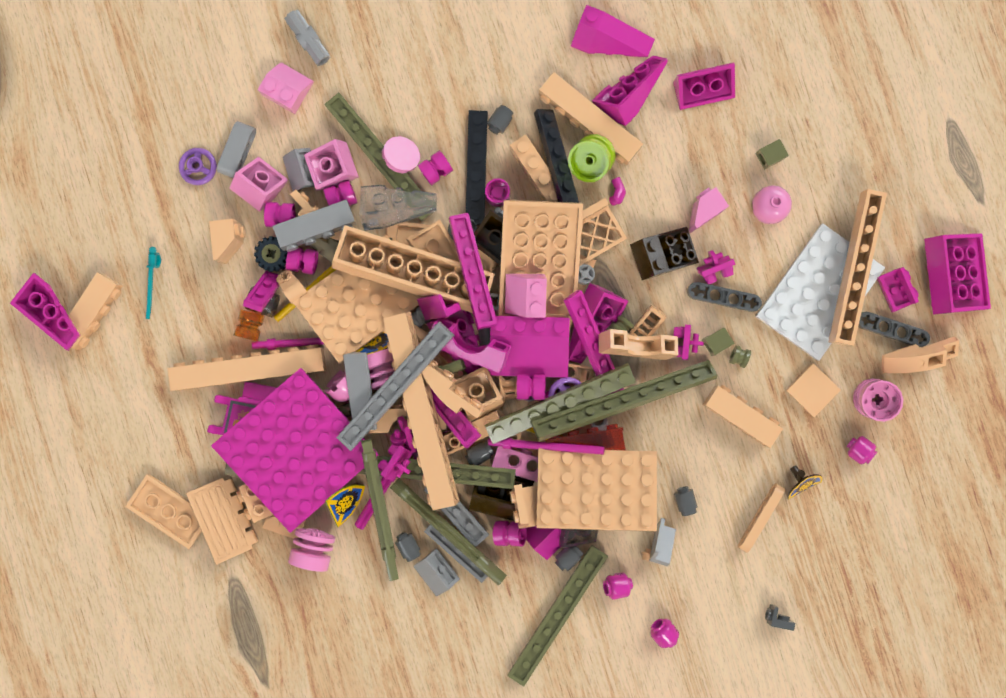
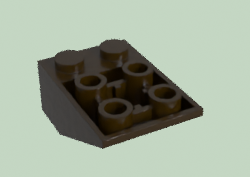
M687 227L643 238L630 244L642 281L699 263Z

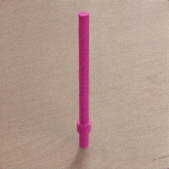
M319 337L286 340L272 338L267 339V341L252 342V349L267 348V350H276V348L324 345Z
M512 437L492 444L491 439H488L489 446H502L503 449H512V447L541 448L552 451L604 455L605 447L513 440Z

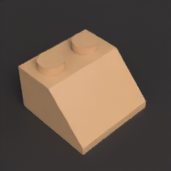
M234 219L209 221L213 260L221 264H227L244 243L243 238L246 237L245 228Z
M485 367L457 379L458 381L454 385L455 388L463 389L466 392V396L470 399L475 398L483 404L482 407L485 408V411L480 417L504 406L502 396ZM463 409L471 422L478 419Z

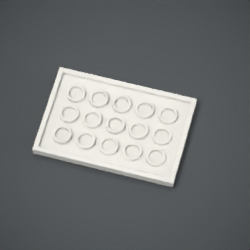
M823 223L818 227L755 316L817 361H820L832 344L828 341L850 244L849 241ZM874 259L865 296L885 269L884 266Z

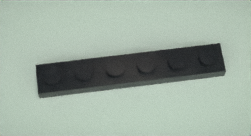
M537 109L534 112L557 200L558 202L579 203L554 111L551 109Z
M469 110L466 213L469 214L470 219L475 221L476 225H480L485 218L488 111Z

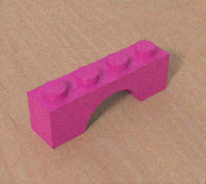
M439 318L433 324L432 329L438 322H441L454 334V337L441 351L448 352L453 357L465 359L473 365L485 367L494 373H500L506 366L511 345L493 339L487 345L474 346L467 343L461 337L458 324L443 318Z

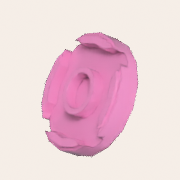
M398 136L392 137L386 142L382 149L383 160L385 159L386 165L393 171L407 173L416 168L420 161V152L414 142L408 138Z

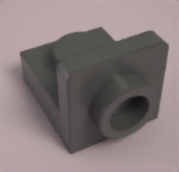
M770 604L765 613L767 623L772 627L794 631L796 623L790 620L789 616L778 614V607Z

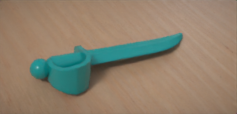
M155 247L149 248L148 265L146 266V268H149L146 319H150L154 268H159L162 260Z

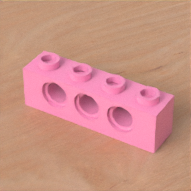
M502 446L497 447L492 467L516 469V476L538 482V467L534 471L527 469L529 461L534 460L538 463V457L532 455V451L521 448V451L513 449L514 447L512 449H503ZM511 455L519 457L517 465H511L508 462V458Z

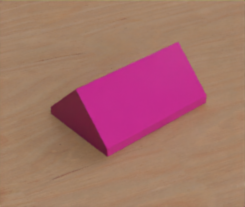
M734 62L677 75L673 84L679 109L682 110L735 98Z
M527 527L526 541L536 552L548 560L579 529Z

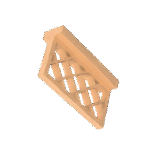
M606 198L583 210L582 229L585 223L593 224L594 227L592 234L581 231V235L590 237L591 240L589 247H580V249L587 250L588 252L584 260L580 259L579 266L627 239L608 207L609 203ZM604 212L609 217L608 225L598 223L599 216ZM597 226L607 228L605 238L595 236ZM610 229L617 231L620 239L616 241L608 239ZM594 239L604 241L601 250L592 249Z

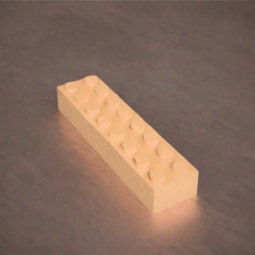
M344 225L332 261V268L421 297L441 294L445 304L459 302L462 310L473 313L460 262ZM484 270L490 292L495 274Z

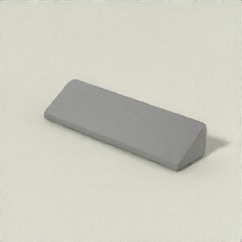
M352 352L343 355L352 419L373 397L366 352ZM377 424L371 430H376Z

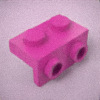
M904 267L892 270L879 276L877 279L891 312L919 302L918 292L910 282L911 276Z

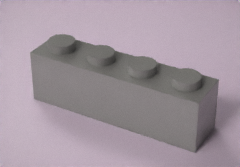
M344 200L273 226L280 248L283 251L290 252L298 249L297 246L301 244H313L318 238H330L335 235V232L343 231L344 225L353 228L356 222L348 201Z

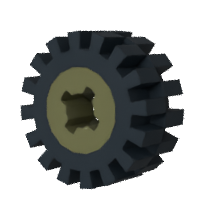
M269 236V238L265 237L263 241H259L258 247L255 246L256 253H254L256 263L269 272H279L280 269H285L288 252L280 248L277 238Z

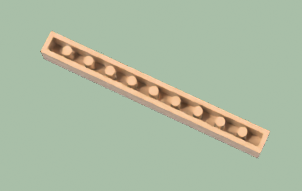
M411 312L383 318L384 323L382 327L384 333L388 336L389 342L387 346L389 352L393 355L394 361L392 365L394 371L419 345ZM421 373L403 393L404 399L402 404L404 410H407L408 427L410 430L412 429L414 436L412 443L414 448H417V462L419 467H422V481L428 490L427 501L432 506V510L455 506L459 502V497L431 388Z

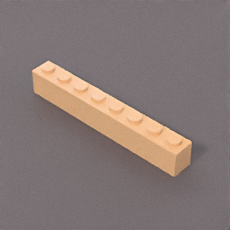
M867 189L860 193L829 343L846 347L854 346L887 196L885 192Z
M309 345L306 350H299V347L288 348V352L280 353V350L269 351V355H261V352L250 353V357L242 358V355L230 356L231 360H223V357L212 358V362L205 363L204 360L192 361L193 365L187 366L185 362L173 364L174 367L167 368L170 391L292 376L300 368L306 373L327 371L324 348H318V345Z

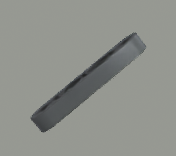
M694 282L687 288V294L693 300L748 312L757 311L762 305L761 298L751 293L701 282ZM698 286V290L705 291V287L708 288L706 299L703 298L705 294L702 293L694 296V292L691 289ZM712 290H717L720 293L718 300L710 298ZM730 294L738 296L737 304L734 305L729 302ZM743 296H745L744 300L750 301L753 298L754 302L757 303V305L753 306L752 308H750V304L743 303V307L740 306L743 301Z
M871 312L861 313L858 326L860 329L909 345L917 344L919 347L926 346L930 341L929 333L923 329ZM867 316V320L875 322L874 324L867 323L863 325L864 322L861 321V318ZM881 321H885L888 324V329L885 332L879 329ZM899 327H903L906 330V335L903 338L897 335ZM921 334L924 340L918 343L919 340L917 338L910 337L911 335L917 336Z

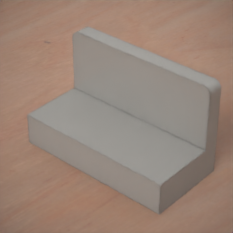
M310 148L294 149L283 156L292 191L295 189L300 191L306 187H315L304 157L306 153L311 151Z
M661 518L657 524V531L654 532L649 561L669 566L676 529L664 526L665 519Z
M438 549L433 550L423 560L414 565V568L435 596L446 592L460 580Z

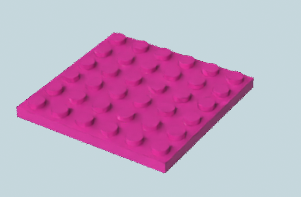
M302 368L298 369L211 445L290 533L323 505L331 495L340 490L364 469L361 441L350 451L336 438L350 421Z

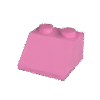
M280 62L266 74L258 91L262 96L295 114L314 81Z
M334 139L304 155L316 190H322L333 185L336 187L341 182L352 181L359 177L347 142Z
M257 157L235 173L230 189L260 212L265 208L266 202L274 200L288 179L260 157Z
M716 187L712 190L707 188L696 197L697 201L693 204L688 229L690 233L729 207Z
M506 274L505 313L528 318H546L547 278L545 274Z

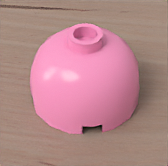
M771 185L764 187L756 193L752 200L753 213L759 221L765 224L779 223L788 216L791 210V197L780 186Z
M340 370L327 384L329 389L324 391L335 401L346 402L349 401L346 373Z

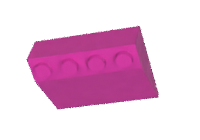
M982 233L940 235L925 238L933 315L991 309Z
M496 316L498 324L490 328V342L496 339L512 347L506 366L500 373L490 372L491 376L527 374L533 377L535 374L545 375V377H568L570 318Z

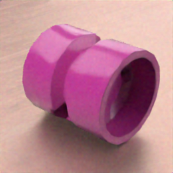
M440 150L431 155V160L426 159L417 165L431 186L440 180V176L445 177L453 171Z
M495 178L487 183L485 188L487 202L493 207H502L504 200H509L510 187L505 180Z
M349 180L341 182L338 188L333 185L323 189L329 206L344 200L348 201L349 206L358 203Z
M266 202L264 224L266 227H273L276 224L296 218L294 203H283L281 206L277 202Z
M298 247V249L288 252L286 270L293 272L302 270V273L314 275L318 264V251L312 249L303 251L302 248Z
M527 374L517 375V399L526 400L532 396L534 400H545V375L534 374L532 378Z
M496 521L493 526V542L496 546H508L510 544L511 546L523 547L527 538V528L519 529L518 523L514 521L510 523L509 521Z

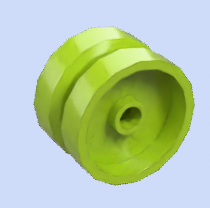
M590 134L583 137L570 150L568 166L577 179L584 182L598 181L613 166L615 149L606 137Z

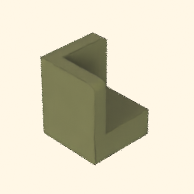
M780 139L759 149L755 153L764 170L789 156Z
M722 328L702 339L711 356H715L735 344L726 328Z

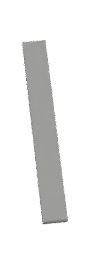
M438 322L336 438L352 451L454 337V334L445 325Z

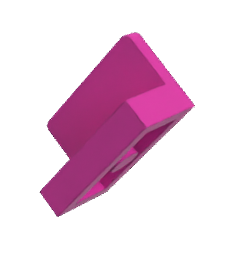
M441 294L417 299L425 320L448 317L461 310L459 302L445 304Z
M245 382L242 397H239L238 401L259 404L278 387Z

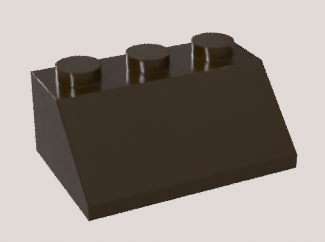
M490 210L474 232L477 248L501 266L503 218Z
M515 476V485L522 484V488L534 486V481ZM474 485L469 510L514 521L513 511L516 510L515 504L511 503L510 499L512 489Z

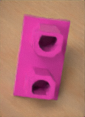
M711 250L708 251L709 257L703 259L705 265L696 268L698 274L703 277L705 282L712 284L717 281L715 273L721 271L724 278L734 275L733 265L736 264L734 259H731L728 255L723 257L721 252L715 254Z
M686 324L685 327H674V336L684 339L683 346L678 345V356H676L681 357L682 360H688L690 345H692V353L698 352V346H704V342L699 341V334L693 333V341H690L691 325Z
M400 416L397 420L401 431L399 429L394 430V433L390 436L391 443L398 446L405 444L408 446L409 451L415 453L416 449L412 443V438L414 437L413 433L411 434L412 429H409L407 420Z
M392 444L388 449V453L392 455L390 461L387 462L383 459L378 464V468L381 471L380 475L394 482L396 477L400 478L403 472L407 474L411 472L407 466L411 462L409 458L413 453L401 445Z

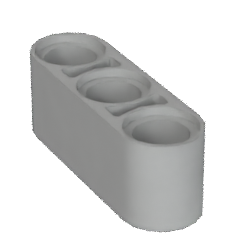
M239 121L234 124L217 166L218 173L234 178L235 173L243 168L256 135V128Z

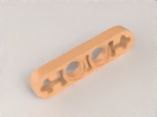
M777 483L771 487L740 539L739 549L746 553L751 550L782 498L785 488Z

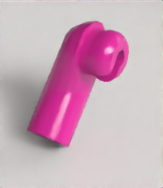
M617 177L611 180L615 192L613 196H610L609 202L613 206L621 204L626 194L621 178Z

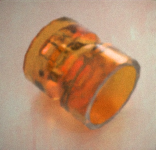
M240 309L238 316L240 324L236 325L234 336L258 341L261 333L259 327L263 325L265 316Z

